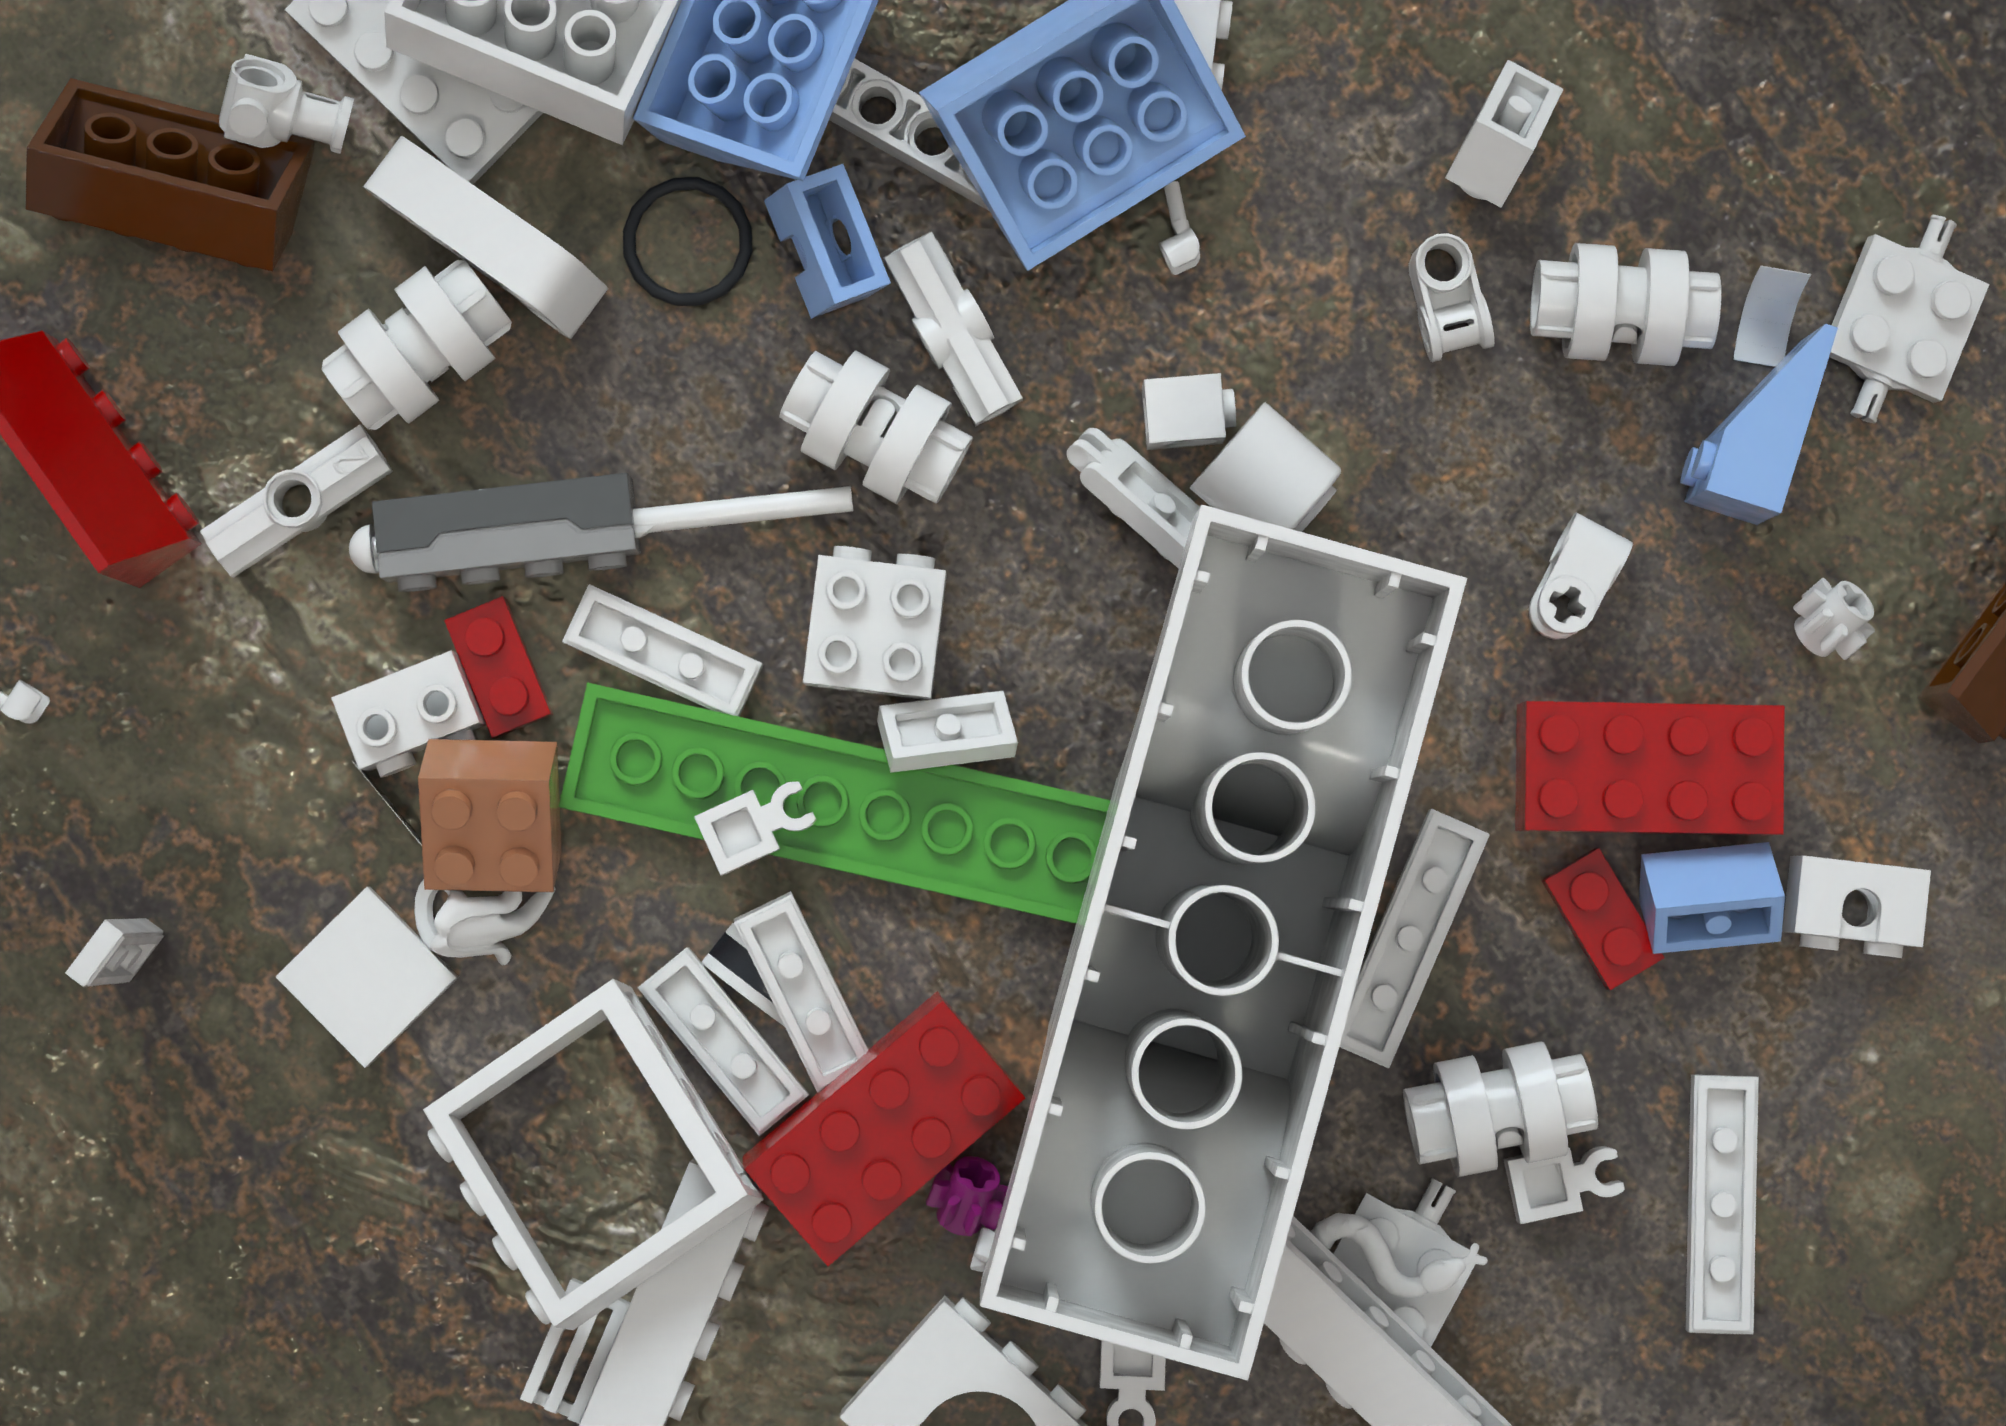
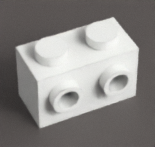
M452 650L331 697L359 770L371 771L377 768L380 778L416 765L413 754L426 749L428 739L476 740L473 730L486 725L459 656Z

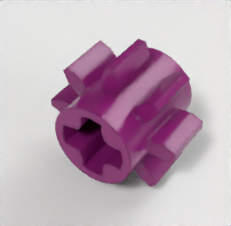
M964 1156L955 1163L954 1167L948 1164L935 1175L926 1199V1205L937 1208L936 1215L939 1224L951 1233L961 1236H972L981 1229L982 1225L994 1231L998 1225L1008 1186L999 1185L1000 1174L997 1168L989 1161L979 1157Z

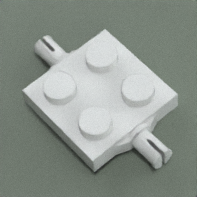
M1931 215L1929 225L1919 248L1904 247L1877 234L1867 237L1832 322V326L1838 327L1829 357L1848 365L1860 378L1865 380L1855 406L1850 413L1856 418L1862 417L1861 420L1865 422H1877L1878 414L1888 390L1908 391L1933 403L1942 401L1989 287L1988 283L1956 270L1943 258L1952 233L1957 226L1952 220L1945 221L1946 218L1943 216Z
M1431 1178V1183L1415 1212L1394 1208L1366 1193L1354 1214L1360 1215L1379 1229L1389 1248L1397 1270L1406 1277L1419 1276L1423 1268L1432 1261L1464 1258L1468 1256L1470 1249L1452 1240L1441 1226L1438 1225L1456 1191L1445 1186L1435 1206L1432 1207L1431 1204L1442 1186V1183L1434 1178ZM1343 1237L1333 1253L1430 1347L1475 1266L1474 1263L1467 1265L1458 1282L1443 1292L1426 1293L1419 1297L1404 1298L1392 1295V1293L1388 1292L1378 1283L1360 1245L1353 1239Z

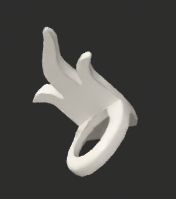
M423 879L415 896L414 914L416 927L421 940L427 948L439 955L462 958L494 954L501 965H506L512 955L500 941L522 935L530 929L544 912L554 892H536L521 908L517 909L522 902V892L505 891L499 896L467 897L462 890H445L449 897L434 919L433 901L438 890H424Z

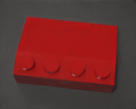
M42 330L0 340V435L99 574L141 588L199 547L202 543L192 531L195 526L200 524L194 512L177 492L171 497H168L155 478L163 472L161 466L141 441L133 446L119 428V425L126 421L123 412L104 389L95 394L82 374L89 370L90 367L76 346L68 338L59 342L56 338Z

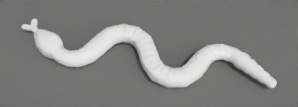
M1335 1213L1316 1223L1311 1230V1233L1328 1250L1338 1239L1343 1237L1353 1239L1360 1245L1378 1283L1388 1292L1392 1293V1295L1404 1298L1419 1297L1426 1293L1443 1292L1458 1282L1467 1265L1471 1263L1485 1265L1488 1261L1486 1257L1477 1255L1479 1245L1474 1243L1471 1245L1468 1256L1432 1261L1423 1268L1419 1276L1406 1277L1397 1270L1389 1248L1379 1229L1360 1215Z

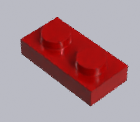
M504 596L444 620L492 738L496 739L554 715L507 599Z
M1600 848L1591 850L1541 880L1606 990L1614 989L1665 958L1663 953L1653 954L1646 925Z

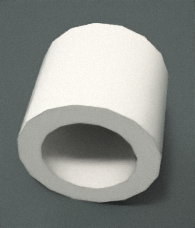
M1264 402L1200 474L1190 489L1213 508L1302 532L1337 491L1332 485L1340 476L1341 468L1269 404Z

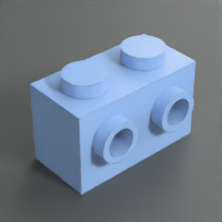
M1769 842L1641 854L1639 902L1653 954L1781 942L1785 894Z

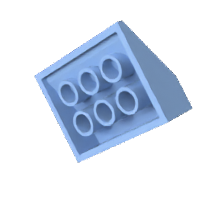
M682 0L633 120L657 139L667 144L716 161L804 181L878 0Z
M1068 0L919 92L952 152L1027 271L1246 137L1174 0Z

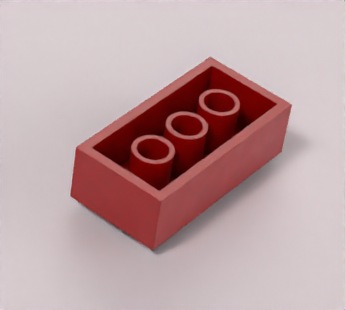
M1525 701L1517 704L1515 831L1784 835L1785 705Z
M937 991L868 1049L866 1054L829 1085L816 1093L743 1155V1167L746 1173L828 1267L1024 1101L1026 1097L1014 1080Z

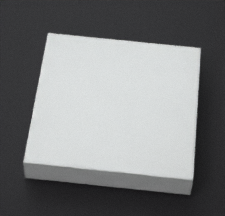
M366 887L276 978L366 1068L432 1005L459 976L434 951L427 948L421 938L371 887Z

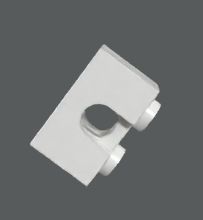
M1803 855L1790 856L1782 932L1801 934L1799 945L1801 947L1838 951L1839 939L1841 938L1864 941L1863 954L1902 958L1903 946L1923 947L1931 870ZM1853 890L1859 891L1865 897L1868 905L1867 919L1858 926L1850 925L1842 917L1844 900Z

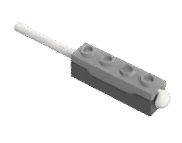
M628 473L372 501L374 528L372 524L365 525L353 534L349 543V554L353 563L360 570L367 573L379 572L380 578L388 583L397 582L398 592H415L437 588L436 578L461 575L462 585H475L500 581L499 570L524 568L525 577L536 578L563 574V563L588 560L589 570L622 568L627 566L626 556L641 554L639 538L651 532L853 511L851 486L636 508L633 479Z

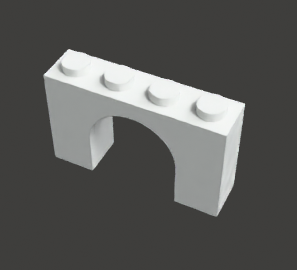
M945 1295L850 1399L840 1413V1418L848 1426H920L929 1414L944 1401L959 1394L977 1391L995 1393L1012 1400L1029 1414L1036 1426H1088L1080 1419L1086 1409L1074 1396L1059 1384L1052 1391H1049L1032 1375L1039 1366L1030 1356L1012 1341H1009L1002 1348L985 1332L991 1322L973 1304L962 1297L955 1305Z

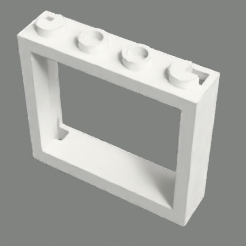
M615 979L601 986L423 1109L433 1126L428 1131L432 1145L445 1161L449 1163L454 1160L466 1180L460 1184V1190L464 1198L479 1216L486 1214L498 1235L492 1238V1242L497 1253L511 1270L514 1271L519 1268L531 1288L525 1293L530 1308L543 1324L547 1325L551 1322L553 1327L576 1329L764 1200L632 987ZM608 1018L716 1193L566 1295L461 1119Z

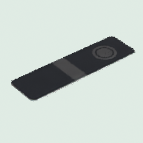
M352 760V762H353V763L355 764V766L358 768V765H357L356 761H355V760ZM360 770L364 777L369 781V783L374 787L378 794L383 798V800L388 804L392 811L397 815V817L402 821V823L407 827V829L411 832V834L422 846V839L418 836V834L413 830V828L399 813V811L385 796V794L371 779V777L366 773V771Z

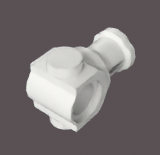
M245 54L243 59L235 61L231 66L219 117V126L225 132L224 138L260 148L272 147L281 141L287 143L293 134L329 144L331 152L340 154L354 98L345 96L341 101L304 92L302 81L297 80L292 70L286 65Z

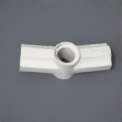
M929 232L883 257L915 316L911 320L922 343L936 367L944 369L953 385L954 392H956L975 427L992 420L1023 401V397L991 342L994 340V336L982 311L970 291L962 289L953 272L954 269L933 233Z

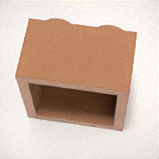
M428 739L418 776L424 890L554 892L562 853L557 742Z

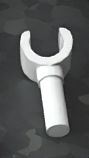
M1173 181L1166 185L1164 190L1171 225L1176 235L1160 242L1159 247L1169 270L1173 275H1177L1195 267L1199 263L1200 245L1194 231L1189 226V221L1186 219L1179 182Z
M21 680L17 682L9 696L0 691V711L8 717L20 720L26 724H33L38 721L50 702L48 696Z

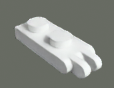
M1088 428L1067 449L1069 462L1081 472L1080 480L1082 484L1108 506L1113 514L1124 520L1156 548L1161 556L1172 562L1179 569L1192 519L1200 506L1124 440H1111L1099 429Z

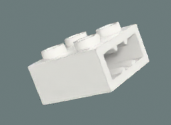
M834 546L833 557L818 555L803 683L806 686L920 700L932 699L947 577L946 570L934 569L935 558L914 554H897L896 564L871 561V550L856 547Z

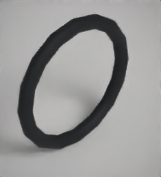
M700 177L671 178L649 188L632 206L623 229V257L633 279L652 297L675 306L704 305L726 295L744 276L752 255V226L742 204L723 186ZM677 190H698L716 197L731 211L739 229L740 250L732 270L719 284L699 293H677L659 286L644 272L636 254V231L643 213L658 198Z

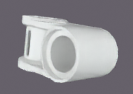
M1449 233L1436 234L1427 238L1411 256L1409 276L1418 307L1421 336L1429 360L1431 362L1439 361L1445 352L1480 344L1483 349L1494 347V332L1489 309L1480 290L1472 253L1468 245L1460 237ZM1441 249L1453 256L1456 263V272L1452 280L1438 281L1428 274L1425 268V257L1428 251ZM1461 323L1468 324V326L1444 331L1443 329Z
M1575 513L1560 536L1550 557V564L1531 598L1529 618L1535 630L1544 637L1558 640L1566 639L1587 627L1606 592L1613 585L1632 549L1633 542ZM1564 594L1570 598L1567 609L1574 613L1575 616H1569L1559 622L1554 618L1557 608L1549 600L1554 601Z

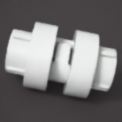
M1575 243L1570 253L1569 262L1537 261L1530 304L1531 335L1562 338V349L1565 358L1605 361L1609 354L1611 342L1631 344L1634 363L1675 366L1679 360L1682 347L1712 349L1715 344L1721 310L1720 275L1718 273L1689 271L1686 251L1645 248L1640 257L1638 267L1618 265V254L1615 246Z
M456 260L435 277L424 266L396 287L394 290L406 308L404 310L402 307L387 318L385 324H382L368 308L338 331L345 344L323 360L322 371L367 429L377 430L397 414H400L409 424L440 401L428 382L429 380L433 382L449 370L448 366H452L459 376L466 381L496 359L488 346L510 330L512 321L465 260Z
M815 351L795 380L779 415V418L806 432L801 452L833 470H836L841 465L847 455L869 467L862 485L895 504H898L907 489L937 504L955 476L973 440L972 436L945 422L952 403L918 384L906 400L884 388L890 369L858 351H854L844 365Z
M1541 1041L1503 1049V1069L1481 1073L1473 1055L1434 1063V1083L1403 1089L1406 1119L1418 1164L1450 1159L1457 1177L1497 1170L1498 1149L1519 1145L1527 1163L1566 1156L1568 1154L1567 1135L1596 1130L1598 1128L1594 1090L1588 1067L1582 1054L1551 1060L1544 1042Z

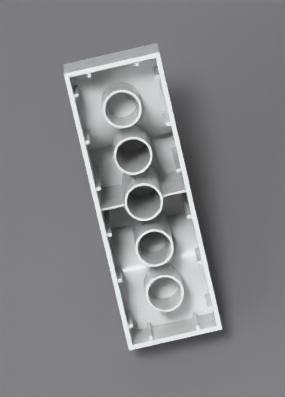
M1201 504L1192 519L1144 695L1128 748L1115 782L1049 1021L1044 1051L1028 1115L980 1287L981 1307L1248 1381L1466 585V577Z

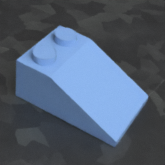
M1824 324L1802 339L1729 416L1702 441L1699 449L1691 448L1680 480L1681 484L1689 486L1685 503L1755 525L1781 514L1838 327Z

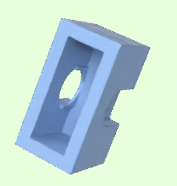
M844 164L806 176L804 181L795 180L789 182L764 200L780 242L789 238L793 240L805 270L797 275L795 280L811 319L866 299L891 284ZM838 220L843 223L850 238L851 252L848 255L840 250L834 237L833 223Z

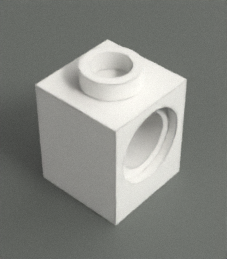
M1221 373L1144 379L1142 398L1147 450L1223 444L1226 438L1225 428L1236 427L1233 389L1222 390Z

